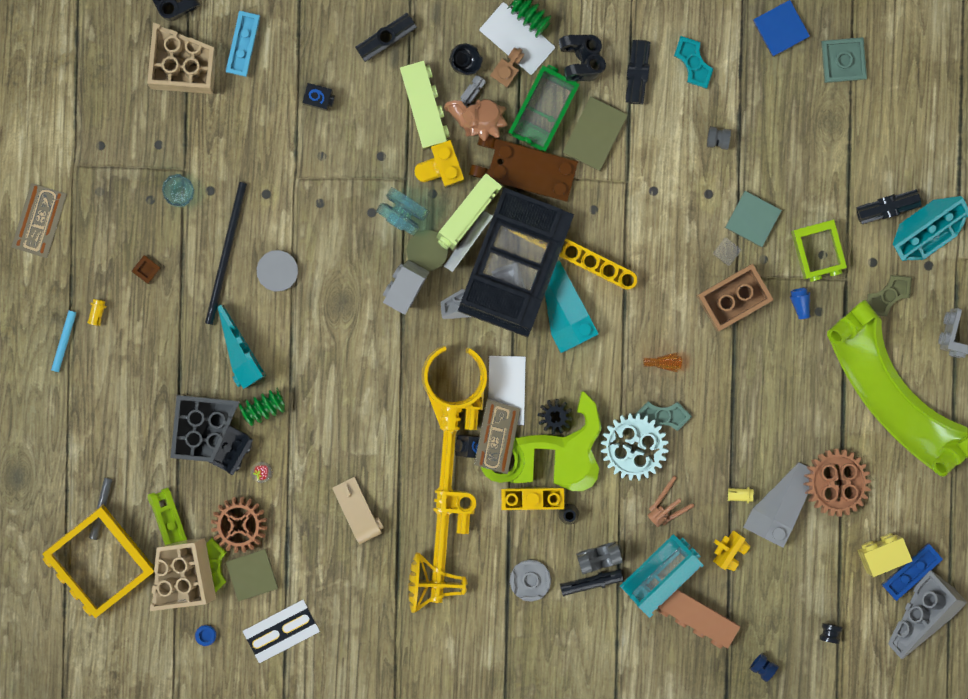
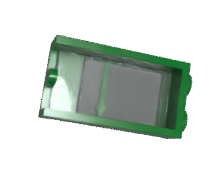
M549 64L547 67L542 65L508 132L509 135L542 152H546L580 85L577 81H567L566 76L559 74V70Z

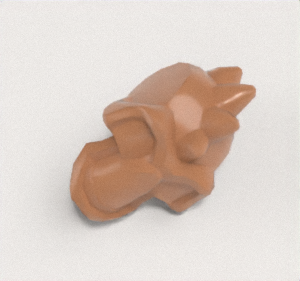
M459 100L449 101L444 106V109L464 128L466 137L479 135L483 141H486L490 134L499 138V127L508 125L503 117L506 107L497 105L492 100H477L476 104L470 105L468 108Z

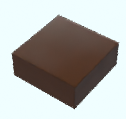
M143 255L131 272L149 284L161 267L146 255Z

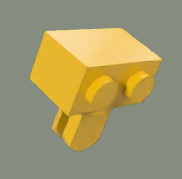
M451 140L431 146L434 158L418 163L414 170L415 176L420 182L425 183L441 177L445 188L464 181Z

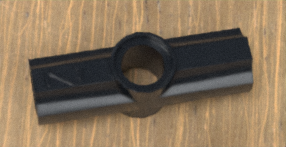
M405 13L386 27L380 28L377 33L355 46L364 62H367L386 48L392 47L395 42L417 29V26L409 14ZM385 32L392 35V39L387 43L380 40L381 35Z
M632 40L631 57L627 68L626 80H628L625 103L643 105L645 86L649 76L648 59L651 46L649 41Z
M917 189L899 195L893 194L877 199L876 202L856 207V214L860 224L881 218L886 219L899 215L900 212L922 206L921 198Z

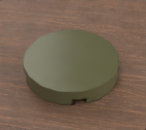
M423 230L411 237L406 250L409 261L427 271H433L441 267L446 261L448 249L446 250L438 243L439 239L436 238L437 232Z

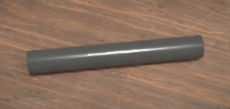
M104 477L97 509L103 504L106 507L112 483L110 478ZM99 517L93 521L90 539H98L102 523Z

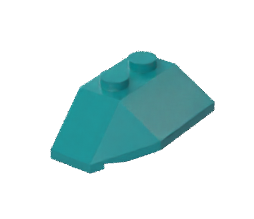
M962 196L934 199L901 222L892 244L899 258L902 261L924 260L958 236L966 217H968V206Z

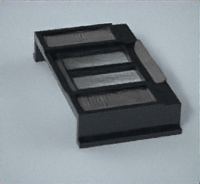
M503 188L457 312L528 338L574 214Z

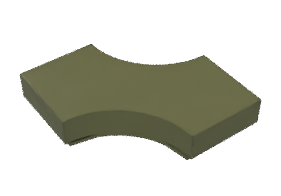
M890 275L887 285L881 291L867 294V302L878 316L887 317L890 307L896 301L910 298L912 277Z

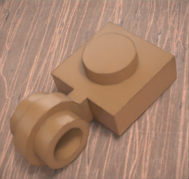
M514 47L508 56L511 59L508 63L501 59L490 76L508 88L519 72L513 64L520 63L525 55L522 52L523 50Z

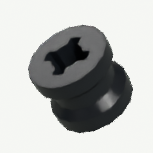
M822 623L823 633L819 639L840 644L839 634L842 632L843 627Z

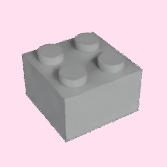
M409 260L405 264L401 263L392 276L395 278V281H391L383 293V296L386 297L383 303L405 315L412 306L430 272Z

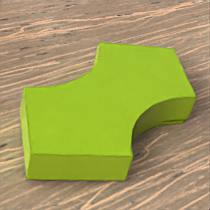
M212 537L206 543L216 593L227 582L221 571V562L227 551Z

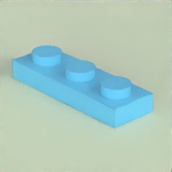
M239 11L226 73L247 77L260 15Z

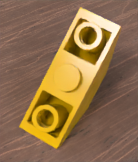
M519 487L501 489V510L564 509V488Z

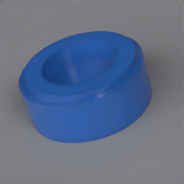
M202 625L195 633L197 643L202 646L211 645L217 636L216 630L211 625Z

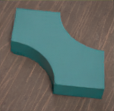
M680 36L674 57L681 60L685 65L688 73L687 83L707 89L713 68L708 66L701 58L700 42Z

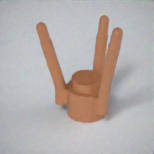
M676 476L672 477L658 499L649 508L651 512L647 516L657 527L662 524L665 525L670 520L694 507V504L691 503L669 516L668 512L681 502V499L678 498L666 509L662 506L657 508L677 479Z

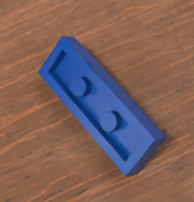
M929 543L911 558L912 562L900 567L881 584L894 600L897 601L943 560Z

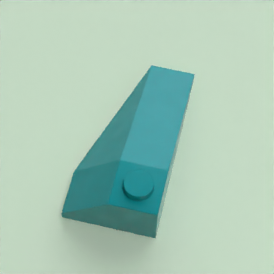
M560 260L557 261L545 292L551 335L560 353L599 333Z

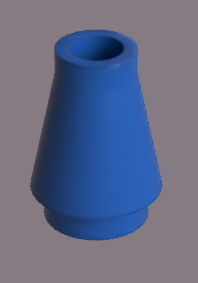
M805 287L791 290L790 299L798 319L811 317L810 292Z

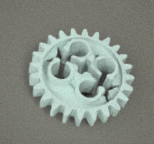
M629 413L628 419L621 415V422L619 423L614 419L615 427L608 425L607 428L610 433H603V436L607 438V440L601 441V444L606 446L601 452L607 453L603 460H610L608 468L614 466V474L621 471V478H624L626 474H629V480H632L633 476L636 475L639 481L641 474L649 478V471L656 474L655 466L662 468L659 460L666 461V457L662 455V453H667L669 450L663 447V445L668 444L667 440H662L666 432H659L662 425L655 427V419L648 422V415L644 419H641L640 413L637 414L636 418H633L632 413ZM625 428L633 429L634 437L626 438L625 442L630 444L638 442V447L645 450L647 446L643 443V437L651 436L654 439V444L650 446V450L660 449L654 453L655 462L648 455L646 456V463L638 465L635 462V457L637 455H644V451L636 449L634 452L631 450L632 447L627 444L623 445L627 455L625 457L617 456L615 451L620 444H610L616 439L615 431L622 438Z

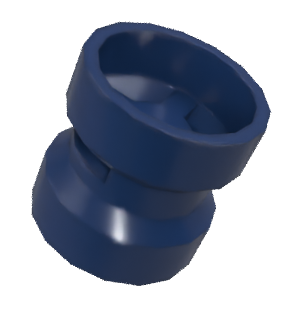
M761 653L753 661L749 669L754 673L760 674L761 679L768 682L779 666L774 662L768 661V657Z

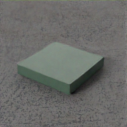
M864 37L821 41L824 83L867 79Z
M744 191L725 228L762 247L782 210Z

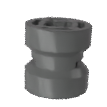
M710 126L707 147L713 148L718 146L721 149L728 150L731 129L718 130L717 127Z

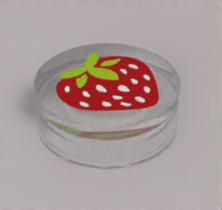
M258 462L251 468V477L258 483L267 482L272 477V468L266 462Z

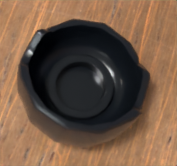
M463 43L451 50L449 62L455 72L461 75H471L481 68L483 57L480 56L475 46Z

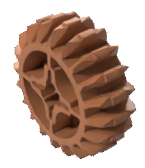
M233 497L232 504L228 500L224 501L226 508L222 505L218 506L221 513H213L218 520H211L212 524H217V527L212 528L211 531H218L219 534L214 539L217 540L221 537L223 540L219 545L223 546L226 542L228 544L226 547L227 551L234 546V553L239 551V547L245 553L247 551L246 545L253 550L254 545L252 542L259 545L261 541L257 537H265V534L260 532V530H267L268 527L266 525H261V522H266L267 518H260L264 510L259 512L255 510L259 507L258 503L253 507L250 506L253 501L252 499H249L247 504H245L244 497H240L239 503H237L236 497ZM243 508L248 511L239 517L234 513L232 514L229 510ZM252 515L256 521L255 533L251 532L247 524ZM224 516L228 518L227 520L231 524L227 534H225L223 529ZM246 517V519L243 521L244 523L242 524L244 529L241 530V528H239L232 532L236 526L235 520H238L239 522L240 520H243ZM236 533H242L249 539L239 542L231 538Z

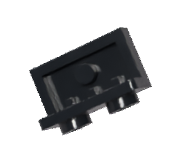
M229 425L213 462L209 463L225 470L230 475H234L235 471L240 469L245 453L250 451L253 439L246 433Z

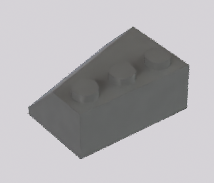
M177 395L170 458L213 462L240 401Z

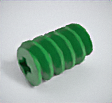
M514 0L507 9L513 7L512 15L519 13L517 16L518 21L525 18L523 26L531 24L529 31L537 30L535 37L538 38L551 24L549 22L551 15L544 17L545 9L537 11L540 4L537 3L532 6L533 0Z
M276 387L277 394L269 390V397H266L262 393L260 401L253 397V404L245 400L246 407L239 403L241 413L250 426L255 425L254 419L261 423L262 415L268 420L270 419V412L273 416L278 415L277 409L281 413L285 412V403L278 387Z

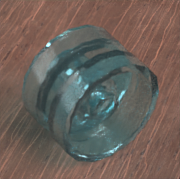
M391 187L386 197L395 204L394 208L387 203H381L376 212L397 229L404 230L414 236L419 229V225L410 219L411 216L424 221L430 211Z

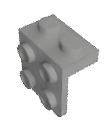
M959 308L950 309L949 312H946L943 324H946L944 332H941L938 344H940V350L949 352V356L965 358L968 355V345L954 342L962 309Z

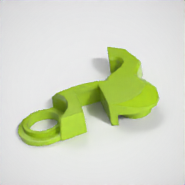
M581 391L576 412L584 415L585 424L580 429L567 436L529 435L516 437L512 449L515 462L512 469L508 471V474L496 473L491 469L481 467L484 475L491 481L498 483L533 482L534 449L555 450L553 483L571 491H585L591 488L597 481L599 466L591 451V447L602 429L595 401L584 391Z

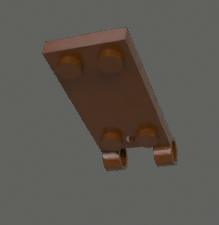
M488 136L486 141L479 137L477 145L495 151L490 169L471 165L470 176L482 179L485 174H488L499 184L564 202L568 201L578 161L509 143ZM498 159H502V160H503V164H502V165H499V164L497 163V160H498Z

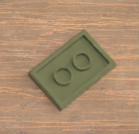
M590 96L562 153L600 171L628 115Z

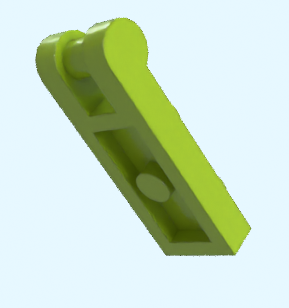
M169 488L161 489V492L156 494L154 492L148 494V501L152 506L164 544L168 545L187 540ZM161 500H164L166 503L163 507L159 504Z

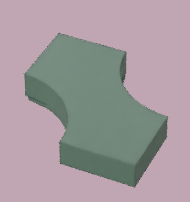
M647 401L633 415L636 418L637 414L640 413L641 419L648 415V422H651L653 419L656 420L654 426L667 425L677 431L692 417L678 402L669 407H656Z

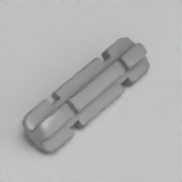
M478 75L472 80L473 84H470L460 97L467 108V105H471L480 92L479 88L482 89L486 83Z

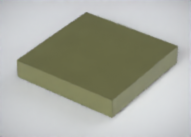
M266 549L226 561L238 602L278 589Z

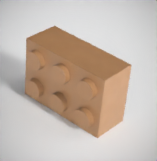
M753 264L744 267L696 295L716 331H721L773 301L771 294Z

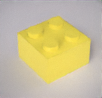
M892 533L880 537L881 541L876 543L873 541L866 542L861 545V549L857 550L866 573L872 577L912 562L904 539Z

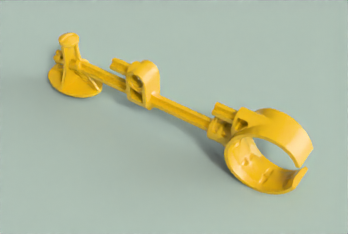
M441 346L434 350L427 357L422 368V384L428 394L440 429L443 431L440 482L439 487L435 489L437 498H434L436 507L433 508V511L437 514L433 565L420 553H415L414 561L411 563L410 568L412 572L409 574L411 582L408 584V590L410 591L408 600L411 602V613L417 612L429 602L443 603L444 596L465 595L467 591L466 585L468 582L466 577L445 573L450 514L458 513L456 533L469 534L470 514H475L476 499L472 494L452 489L456 432L460 430L458 421H461L459 412H462V409H466L465 429L477 430L478 410H483L484 389L487 383L485 364L480 356L470 348L466 349V353L476 361L480 371V380L475 392L465 400L459 402L445 401L439 398L429 385L428 371L430 365L439 354L446 351V346ZM463 497L470 499V505L466 508L460 506V500ZM420 562L426 580L419 579ZM424 563L433 570L431 581L428 579ZM444 577L460 579L461 583L445 582ZM418 587H425L417 603ZM428 587H431L430 598L421 603ZM445 587L460 588V592L443 593Z

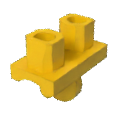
M732 531L730 536H724L721 542L717 539L713 542L718 545L714 552L717 556L713 562L724 570L735 571L739 561L734 556L738 551L743 555L746 554L750 545L745 541L744 537Z

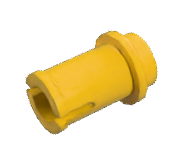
M93 299V302H90L92 307L87 321L88 324L101 325L103 311L107 307L105 306L106 301Z

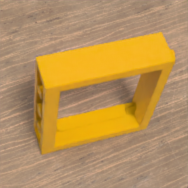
M104 504L42 553L45 564L49 568L53 567L56 570V576L63 584L66 583L70 587L69 592L76 600L80 599L84 604V611L89 616L93 615L95 619L154 572L155 567ZM99 517L143 572L97 608L53 553Z

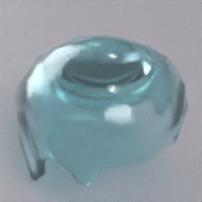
M181 174L171 175L163 182L162 193L168 204L180 208L187 206L193 200L195 192L193 185L189 179Z

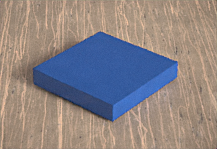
M790 0L753 19L772 57L810 37Z

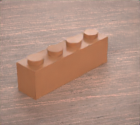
M679 589L662 605H659L657 612L665 617H668L669 614L675 617V622L685 628L688 625L694 628L693 633L699 637L704 638V636L711 638L710 643L720 649L723 646L729 648L740 629L737 623Z

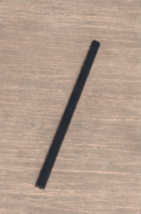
M239 182L205 320L206 324L213 325L247 183Z

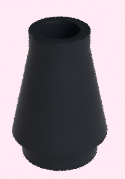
M565 504L564 509H559L558 516L564 524H573L579 518V511L575 505ZM567 512H572L573 517L567 519L565 515Z

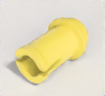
M749 487L747 489L728 488V501H747V504H749V502H753L754 489H749Z

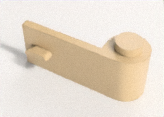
M355 477L332 488L359 544L382 534L381 529L384 526L380 518H375Z

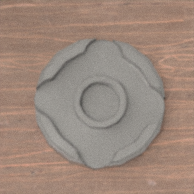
M281 250L270 251L259 260L257 277L266 289L274 292L284 291L296 282L298 265L289 253Z
M528 559L521 561L513 568L510 574L512 591L524 601L532 602L539 600L550 589L551 577L549 570L537 560Z

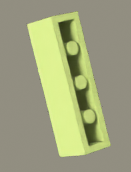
M424 61L400 67L423 150L446 142V138L450 137L447 125L442 126L440 118L444 117L441 105H436L435 98L438 97L436 86H431L429 78L433 77L430 65L425 66Z

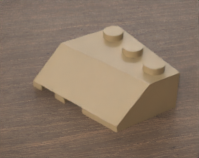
M153 22L147 80L150 89L213 94L215 77L214 47L183 36L176 31L169 30Z
M205 538L184 540L157 547L154 567L155 582L152 586L153 599L152 604H150V611L205 605L216 599Z

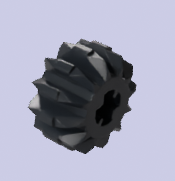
M555 399V406H552V402L547 400L548 409L544 405L540 406L542 410L546 411L545 414H537V416L545 417V419L540 420L538 423L542 425L547 422L543 430L547 431L551 426V434H555L556 427H558L560 433H563L561 425L569 428L570 425L565 420H573V417L566 416V414L572 412V409L563 410L567 405L566 402H563L558 407L559 399ZM552 411L554 413L556 411L560 412L559 417L561 419L558 422L556 420L555 422L550 421L552 418L550 413Z

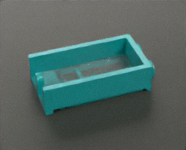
M673 534L620 585L649 618L653 615L652 612L659 605H662L700 566H704L698 560L701 556L693 547L689 550L691 545L683 537L679 540Z

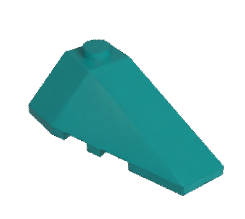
M221 304L218 306V311L234 373L232 378L238 387L242 386L243 389H246L267 375L226 308Z

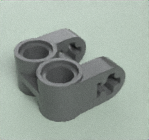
M616 542L576 553L582 575L623 563Z

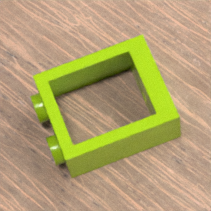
M834 220L791 231L804 279L809 278L810 282L822 279V275L830 273V277L842 274V269L847 268ZM830 230L839 265L810 272L801 237Z

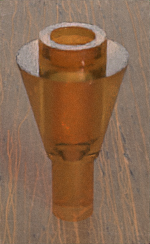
M678 352L657 358H644L643 365L644 367H657L678 373V369H682V356H678Z

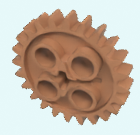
M833 449L832 453L830 450H826L825 456L818 454L819 461L812 459L814 467L807 466L811 473L804 475V477L809 479V482L803 483V485L809 486L805 494L812 495L808 501H816L814 508L821 507L820 512L826 513L828 511V516H833L836 513L837 517H842V512L845 515H850V510L856 512V505L863 506L861 499H868L864 492L871 491L870 488L866 487V484L870 483L871 480L865 478L870 472L863 471L866 464L859 465L861 458L853 459L854 453L850 452L847 455V450H841L840 453L838 449ZM846 466L850 469L848 477L844 475V468ZM826 467L830 470V476L828 478H826L823 473ZM840 480V485H835V481ZM847 487L851 490L849 498L845 496V489ZM827 488L831 491L829 499L825 497V490Z

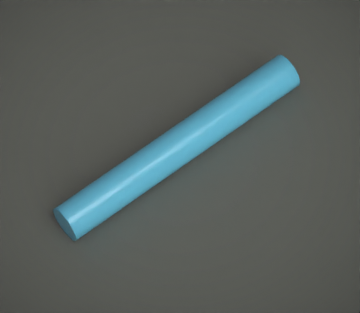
M68 311L51 368L52 371H60L77 312Z

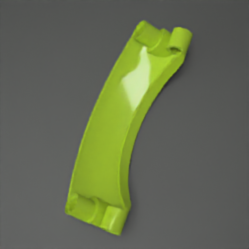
M866 300L860 302L827 332L828 339L840 365L861 400L881 425L911 454L932 469L937 475L944 477L955 466L968 458V428L935 412L907 387L892 365L886 351L882 335L881 318Z

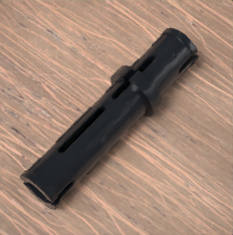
M621 569L603 574L598 572V575L560 583V587L564 597L598 587L603 589L606 588V585L624 581Z

